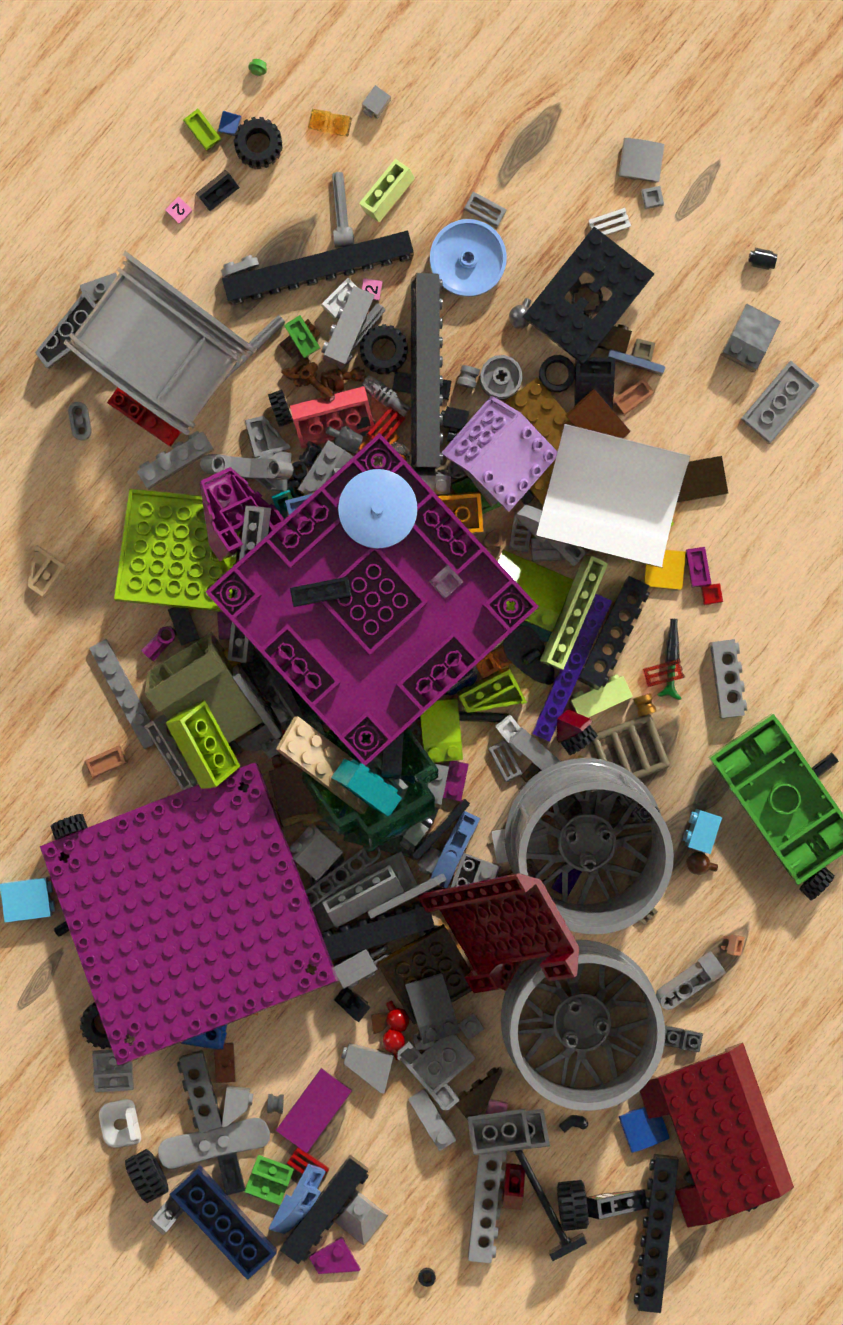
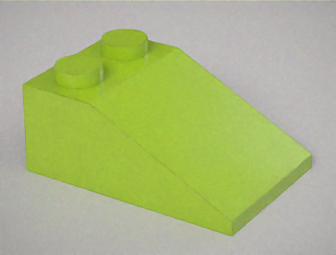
M457 698L437 700L420 716L424 762L463 760Z

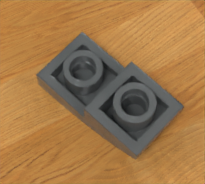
M665 1025L664 1046L700 1052L703 1033Z

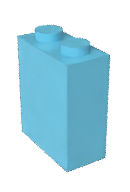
M48 877L0 884L4 922L51 917L53 915L55 902L51 900L50 895L53 892L52 881L48 880Z

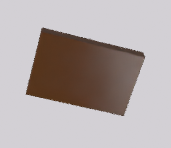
M594 389L565 415L575 427L622 439L631 432Z

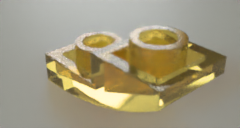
M312 109L308 128L348 137L352 118L350 116L332 114L330 111Z

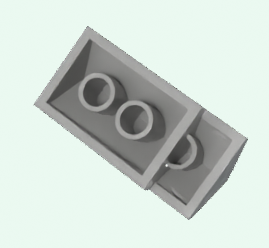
M520 1109L468 1117L469 1138L474 1155L550 1147L543 1109L530 1111Z

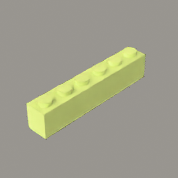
M593 556L583 557L558 620L541 656V662L556 669H564L608 563Z

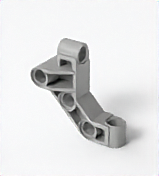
M271 451L258 458L208 454L203 456L200 461L201 469L207 474L214 475L231 467L242 478L256 479L267 490L287 491L289 478L293 474V466L291 464L292 453L275 451V453Z

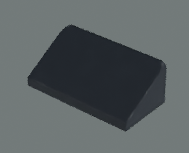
M224 170L200 189L196 195L207 209L211 211L240 187L232 176Z

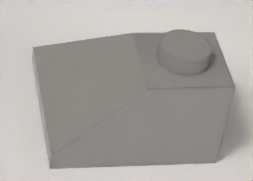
M358 1191L334 1222L361 1244L365 1245L388 1214Z

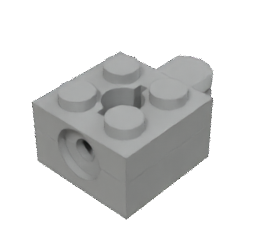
M386 944L373 952H370L369 949L361 950L334 963L333 967L343 988L348 986L351 989L359 984L361 978L365 977L368 979L374 976L378 969L377 962L392 953L389 951L376 959L373 957L389 948Z

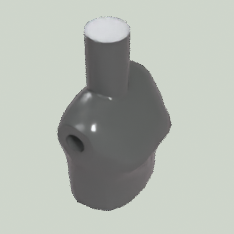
M330 426L326 430L327 434L335 437V445L352 453L357 451L363 440L362 435L354 432L347 426L342 427L339 431Z

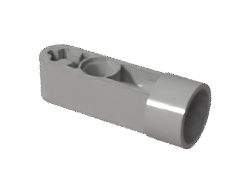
M710 951L698 959V962L659 988L656 992V997L664 1009L671 1010L710 982H714L723 976L726 971ZM686 985L683 989L679 990L680 986Z

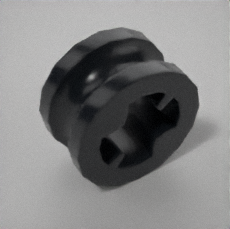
M423 1268L419 1272V1282L421 1285L429 1287L435 1283L436 1275L433 1269ZM426 1273L427 1275L430 1273L432 1280L429 1282L428 1280L427 1282L423 1281V1274Z

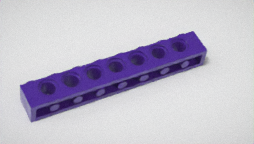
M595 594L564 669H559L531 734L550 742L557 727V718L562 715L611 605V600Z

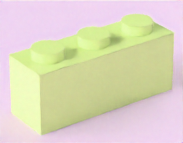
M395 159L360 201L359 204L364 212L380 222L414 181L415 177L410 168Z
M616 674L609 677L605 687L601 686L599 690L590 687L591 690L586 693L583 690L572 695L573 699L570 702L576 713L585 717H591L633 696L624 676L619 677Z

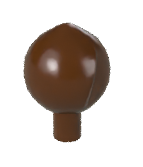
M694 852L686 860L689 871L695 875H702L708 870L716 872L718 869V864L711 863L709 857L703 852Z

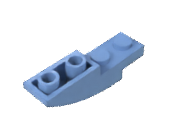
M466 811L461 814L430 878L432 879L440 874H444L447 880L439 884V886L445 889L448 888L462 855L479 824V817Z
M307 1165L292 1196L286 1194L269 1227L271 1231L285 1234L306 1216L321 1193L317 1188L326 1172L325 1170L314 1165Z

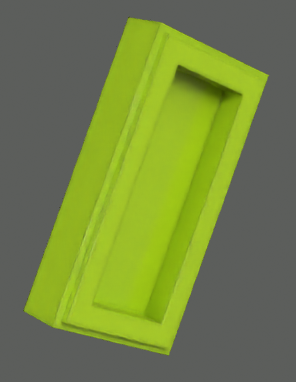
M196 109L183 119L184 123L206 151L222 140L199 109Z

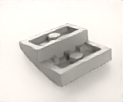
M624 138L618 176L634 180L641 179L655 183L659 182L664 144L641 139Z
M112 1050L93 1051L95 1092L134 1089L132 1062L117 1065Z

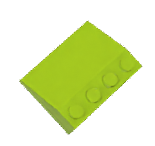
M503 550L498 563L539 606L524 621L552 632L573 579ZM507 601L506 610L509 611L511 609L514 611L513 606L515 603Z

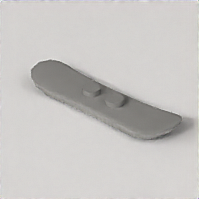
M260 1118L245 1119L231 1123L226 1127L202 1133L198 1131L167 1138L158 1147V1157L164 1167L175 1169L223 1155L258 1149L266 1146L270 1141V1130L266 1122Z

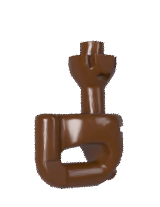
M359 366L354 367L350 372L343 373L340 368L322 372L320 381L322 385L329 387L328 379H332L334 381L332 394L344 392L343 380L361 381V377H365V370H360Z

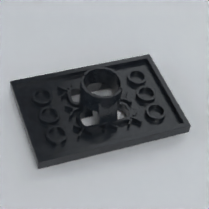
M593 227L522 318L583 365L655 273L596 227ZM583 273H588L594 278V281L581 284L579 278ZM585 286L599 295L600 303L594 310L584 311L589 302L582 296L575 303V294L580 289L585 288ZM602 287H606L612 292V296L608 301H603V295L600 290ZM568 292L572 296V304L565 299ZM595 313L597 314L593 319H590L586 315H584H593Z

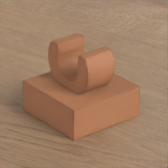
M739 935L723 936L724 939L729 941L728 946H721V949L727 950V954L741 956L745 937Z

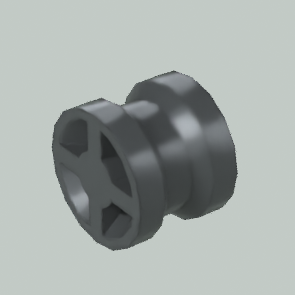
M268 1094L267 1113L278 1112L283 1114L284 1095L274 1096L273 1094Z

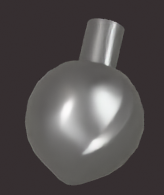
M525 298L522 305H517L511 309L509 321L514 328H525L530 324L522 318L532 302L530 299Z

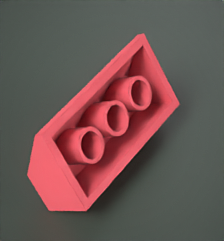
M365 387L333 394L335 399L331 402L321 397L291 405L292 417L301 448H307L308 441L317 445L326 443L328 440L333 441L335 437L326 433L329 426L338 431L342 427L347 426L358 434L371 430L374 426V421ZM369 417L371 426L357 429V424L361 418Z

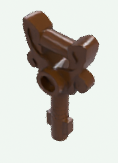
M299 353L298 362L291 369L286 368L281 371L286 378L293 380L296 387L311 384L320 392L319 395L324 400L328 399L331 402L335 399V395L332 394L333 391L316 379L318 365L315 362H310L308 357L304 359L301 353ZM305 365V368L302 369L299 374H297L300 371V369Z

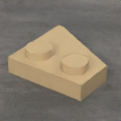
M35 545L28 587L45 598L67 566Z

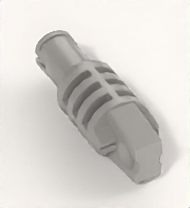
M368 376L361 385L365 387V390L385 407L389 408L391 406L403 417L411 408L397 398V393L371 376Z

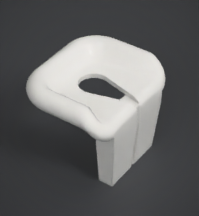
M124 1099L110 1102L100 1109L99 1120L102 1135L108 1146L120 1148L138 1144L141 1141L136 1108L132 1100ZM117 1119H126L128 1127L118 1130L114 1127V1122Z

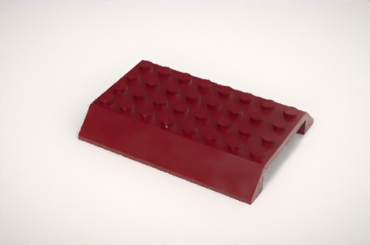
M517 873L427 892L417 896L426 912L440 910L474 969L464 978L473 993L493 991L501 988L503 964L546 956L548 957L539 966L548 981L577 976L579 946L540 879Z
M743 1042L726 1048L723 1053L658 1077L653 1075L639 1091L649 1119L670 1115L694 1182V1185L691 1184L675 1190V1195L688 1228L711 1224L780 1198L794 1188Z

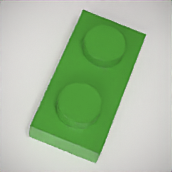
M301 315L284 325L304 359L321 349Z

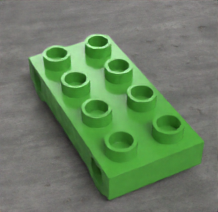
M769 714L708 757L797 885L843 855V813L774 714Z

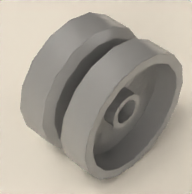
M497 355L488 359L480 373V385L483 391L489 397L492 395L499 400L512 397L519 390L523 379L522 370L518 362L506 355ZM498 375H503L504 381L497 380Z

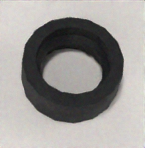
M553 355L542 363L539 370V379L549 391L562 392L573 384L575 367L567 357ZM553 363H561L567 367L568 378L561 385H554L547 380L546 370Z

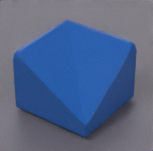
M223 111L218 132L235 136V131H238L242 117Z

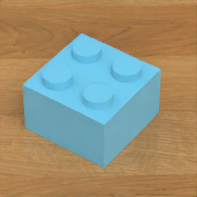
M696 809L695 812L692 811L689 817L690 828L685 831L683 836L684 845L711 854L722 817Z

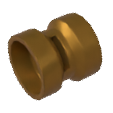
M651 693L633 699L634 704L638 707L637 713L639 717L657 712L655 705L652 704L653 698Z

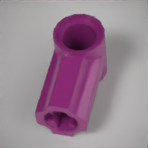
M171 626L160 628L158 633L141 651L154 662L170 643L176 639V630ZM165 629L172 633L170 640H165L162 636Z

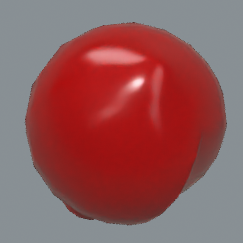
M392 1000L387 1002L386 1006L389 1010L386 1017L387 1025L395 1031H405L410 1021L406 1011L402 1008H396Z
M389 1029L383 1035V1047L386 1051L393 1053L395 1060H398V1050L405 1045V1037L400 1031Z

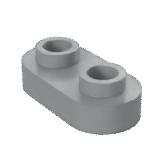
M252 255L242 258V262L224 264V268L221 270L223 278L258 267L257 257L253 258Z
M74 402L68 409L72 434L78 440H86L92 433L88 408L82 402ZM77 409L82 410V414L79 416L75 414ZM82 427L86 430L84 434L79 433V429Z

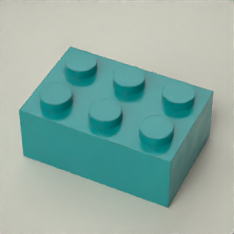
M344 758L331 777L367 805L388 817L402 799L397 794L398 790L395 787L385 783L383 778L373 774L368 767L354 759L349 761Z

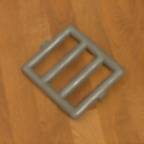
M650 714L596 733L598 736L592 741L598 759L607 761L600 740L611 737L621 766L632 773L618 733L629 730L643 768L633 773L637 778L661 771L670 765L662 745L664 741L662 736H659ZM644 723L647 724L661 761L652 766L649 765L636 730V726Z

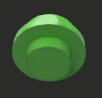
M253 59L248 65L251 73L256 76L264 75L267 72V64L261 59Z

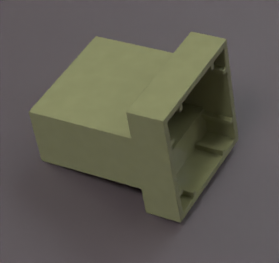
M212 631L147 672L145 694L158 712L162 711L168 720L178 712L205 700L228 743L263 722L233 679V668L224 655L223 647Z

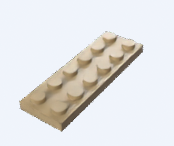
M294 717L276 750L358 813L365 814L369 805L331 778L344 758L352 761L353 758L300 717Z

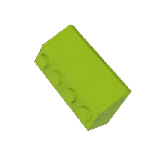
M205 700L178 712L166 722L169 731L201 789L217 787L240 767Z

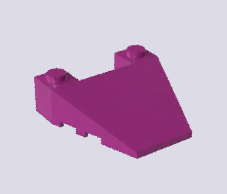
M231 467L200 481L209 546L219 561L233 556L243 545L236 533L243 530L246 506L271 508L268 534L284 521L276 507L272 503L269 505L261 498L263 495L258 491H253L248 486L249 483Z

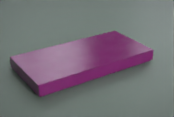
M320 1068L276 1131L307 1153L352 1090L323 1068Z

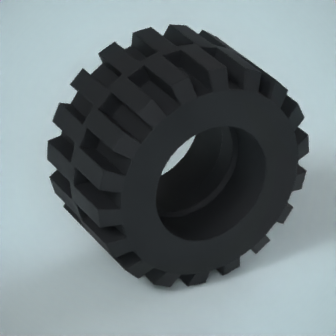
M251 117L252 120L248 121L246 119L243 125L240 124L238 126V131H235V151L238 158L245 165L248 164L249 167H257V169H261L263 166L267 168L269 164H274L281 155L280 152L283 148L281 133L275 123L272 124L271 120H264V117H259V119ZM256 133L266 135L270 141L268 148L260 153L252 152L247 147L248 139Z
M382 324V326L376 325L374 328L367 330V333L363 335L360 342V355L364 365L370 371L377 372L380 375H387L391 372H396L407 359L408 344L406 338L394 326H386V324ZM380 339L392 341L395 345L394 356L388 360L377 359L372 351L374 343Z
M94 1001L86 1008L81 1017L80 1030L83 1031L82 1036L83 1038L86 1037V1041L92 1043L93 1047H101V1049L111 1048L107 1034L100 1033L95 1027L94 1020L99 1011Z
M148 1149L125 1160L128 1176L143 1201L149 1203L169 1192L166 1177L158 1161Z
M583 1181L558 1182L557 1198L562 1229L564 1231L587 1229L589 1218Z

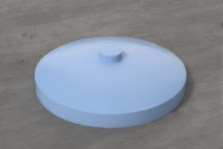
M463 219L450 223L437 234L431 246L430 266L432 273L439 274V279H442L445 290L458 296L474 297L488 292L500 281L506 267L507 254L502 238L491 226L479 220Z
M381 469L368 470L351 479L343 489L338 507L339 518L343 529L355 542L369 548H387L402 541L412 530L417 516V501L410 485L399 475Z

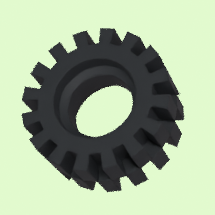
M283 390L268 394L278 426L281 427L292 423L293 419Z
M589 725L582 732L562 741L561 744L571 756L585 748L586 745H589L598 735Z
M83 814L66 817L50 826L55 840L88 828Z
M824 867L804 881L799 890L812 901L830 885L835 875Z

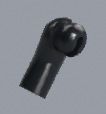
M298 478L290 479L288 482L293 498L302 496L298 490L301 485V481Z
M570 1115L559 1127L564 1133L571 1127H578L584 1130L588 1127V1121L583 1116Z

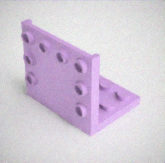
M492 395L442 451L445 458L470 473L509 512L557 456L555 448L519 411Z

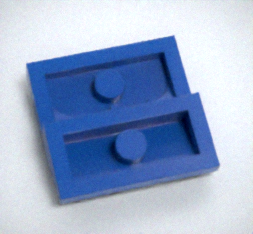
M645 1107L634 1109L618 1116L631 1153L670 1139L662 1116L649 1119Z

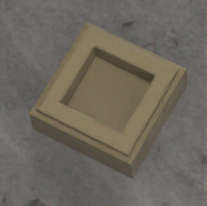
M636 339L633 356L651 362L655 343Z

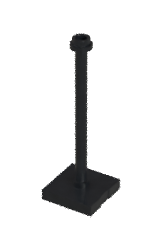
M515 1150L514 1152L560 1239V1245L549 1250L552 1261L587 1244V1239L583 1233L572 1239L566 1236L523 1151Z

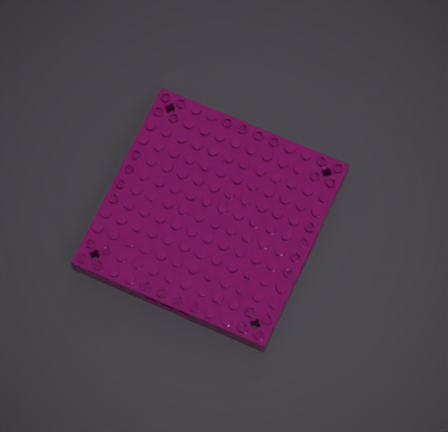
M380 433L206 591L208 596L365 766L539 607ZM377 457L379 459L381 457L383 465L381 467L377 465L376 467L374 465V458ZM374 469L391 471L402 477L412 488L417 501V516L409 534L399 543L379 549L365 547L350 538L342 527L338 511L341 493L348 482L358 474ZM348 576L352 596L293 607L290 588ZM237 589L238 598L235 599L233 597L230 599L229 591ZM507 601L515 603L513 606L514 611L511 609L509 611L506 610ZM363 733L366 735L368 733L371 734L370 743L367 744L365 742L363 744L361 742L363 739L361 735Z
M255 762L237 769L217 787L201 789L198 784L40 846L117 1065L127 1064L339 981L259 765ZM243 784L249 786L246 793L241 790ZM64 854L69 855L68 862L62 861ZM310 965L317 967V970L314 971V975L312 973H308ZM129 1035L135 1037V1041H132L133 1045L127 1042Z

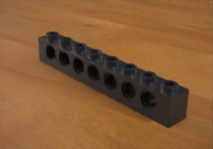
M654 1154V1158L650 1159L649 1171H652L651 1178H648L647 1190H650L649 1197L645 1199V1209H648L647 1216L643 1217L645 1236L642 1235L640 1241L643 1253L642 1255L639 1254L638 1266H641V1271L636 1276V1285H639L638 1293L634 1294V1304L638 1311L661 1313L679 1162L676 1156ZM660 1172H666L667 1177L664 1180L657 1179V1175ZM664 1191L665 1196L662 1199L655 1198L656 1192ZM661 1210L663 1214L660 1218H654V1211ZM659 1229L661 1233L658 1237H652V1230ZM656 1248L658 1249V1254L650 1256L648 1255L649 1250ZM654 1267L656 1272L654 1275H647V1269ZM651 1286L654 1288L653 1293H644L646 1287Z

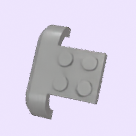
M456 1034L435 1041V1046H431L423 1053L419 1050L416 1051V1047L409 1041L398 1050L397 1059L406 1065L432 1095L442 1110H449L459 1101V1098L448 1085V1082L475 1060L476 1057Z

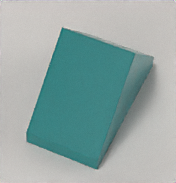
M290 490L271 496L276 509L284 520L288 517L285 500L293 499Z

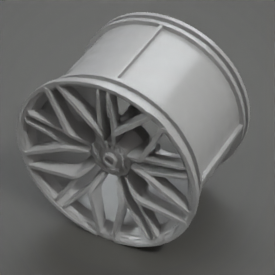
M124 251L122 254L126 257V262L123 261L124 268L121 269L119 267L117 269L119 275L75 334L70 333L69 337L71 340H65L64 344L133 399L179 431L188 435L190 433L188 427L193 428L195 426L194 419L237 361L240 363L243 361L240 357L243 354L247 356V351L255 353L257 349L128 252Z
M575 758L561 761L533 776L519 791L510 807L504 838L507 859L514 874L520 873L529 876L526 858L549 860L533 876L537 879L554 863L564 862L545 878L542 883L546 885L562 872V901L552 896L550 897L556 904L569 930L583 934L616 932L644 918L660 901L669 884L673 869V844L668 827L661 813L655 808L658 805L641 780L622 766L596 758ZM597 789L594 812L591 813L589 806L590 790ZM586 790L585 796L583 798L579 792ZM602 790L613 791L612 793L601 799ZM574 794L581 804V813L573 815L567 820L562 816L557 802L568 795ZM624 794L632 798L633 801L617 822L610 825L602 817L605 805L619 795ZM638 803L647 810L650 821L624 824ZM552 805L554 813L548 810ZM545 813L553 817L561 825V829L540 819L541 816ZM537 822L545 826L533 831ZM643 826L652 827V830L616 837L623 829ZM545 834H551L558 838L559 850L556 852H527L528 842L531 838ZM652 835L649 858L647 859L626 841ZM623 846L643 861L646 866L642 873L608 863L614 855L615 848ZM574 868L589 872L577 904L568 903V872ZM599 868H603L606 871L616 896L612 899L598 875ZM609 870L638 878L628 889L619 894ZM594 878H596L608 900L595 904H583Z
M576 940L579 946L577 976L572 981L570 978L567 979L571 995L567 996L559 980H555L557 988L540 983L546 976L539 964L548 956L529 959L515 973L505 992L501 1009V1030L509 1056L535 1091L549 1101L569 1109L584 1111L601 1110L628 1100L638 1093L651 1079L663 1053L665 1023L654 989L646 974L635 961L620 950L607 944L590 940ZM585 963L599 964V989L594 996L579 993L578 981ZM604 965L622 972L606 987H604ZM625 975L629 976L630 979L604 1004L603 1000L607 991ZM635 981L644 996L645 1002L616 999ZM535 987L555 993L560 998L561 1002L554 1014L544 1013L528 999V996ZM525 1003L540 1016L519 1020ZM616 1006L647 1008L648 1018L619 1027H611L609 1012ZM543 1021L553 1024L551 1028L518 1030V1024ZM648 1024L642 1048L619 1034ZM542 1033L524 1057L519 1048L518 1034ZM557 1036L558 1040L565 1046L563 1052L534 1069L528 1063L529 1059L547 1037ZM616 1036L640 1050L639 1055L636 1056L607 1040V1037ZM600 1045L606 1049L613 1080L604 1084L586 1059V1052L595 1050ZM611 1047L636 1059L619 1076H617ZM574 1051H577L578 1055L570 1087L564 1086L569 1058ZM565 1058L561 1085L539 1074V1072ZM580 1062L583 1063L598 1086L574 1088Z

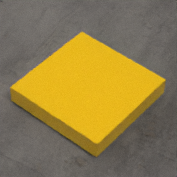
M665 550L663 568L646 564L644 583L650 585L649 587L682 590L686 552Z

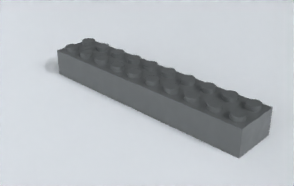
M416 273L411 278L412 469L435 470L443 463V453L440 452V445L443 443V434L440 433V425L443 424V415L440 414V406L443 404V396L440 395V387L443 385V376L440 375V368L443 366V357L440 356V348L443 346V338L440 337V329L443 327V319L440 317V310L443 307V300L440 298L443 281L439 279V274Z

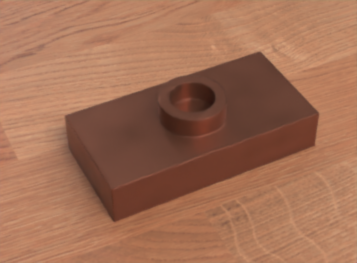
M224 1043L223 1050L214 1049L216 1083L236 1082L234 1043Z

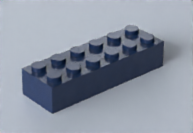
M200 1164L171 1190L169 1195L247 1280L276 1255L277 1248L236 1203L226 1195V1192Z

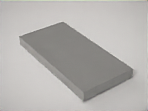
M790 360L743 415L741 420L770 444L819 387V384Z
M240 664L232 667L233 679L275 739L281 737L282 730L279 721Z
M440 874L376 906L368 914L370 918H373L441 884L447 879L444 874Z

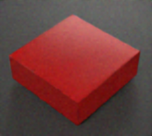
M720 583L701 587L704 605L723 602Z

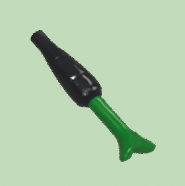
M670 618V628L665 649V662L668 664L667 686L657 695L659 697L670 695L677 700H681L682 698L677 693L674 685L675 665L679 662L680 658L678 619Z

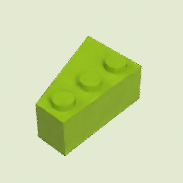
M508 666L456 692L467 713L527 703Z

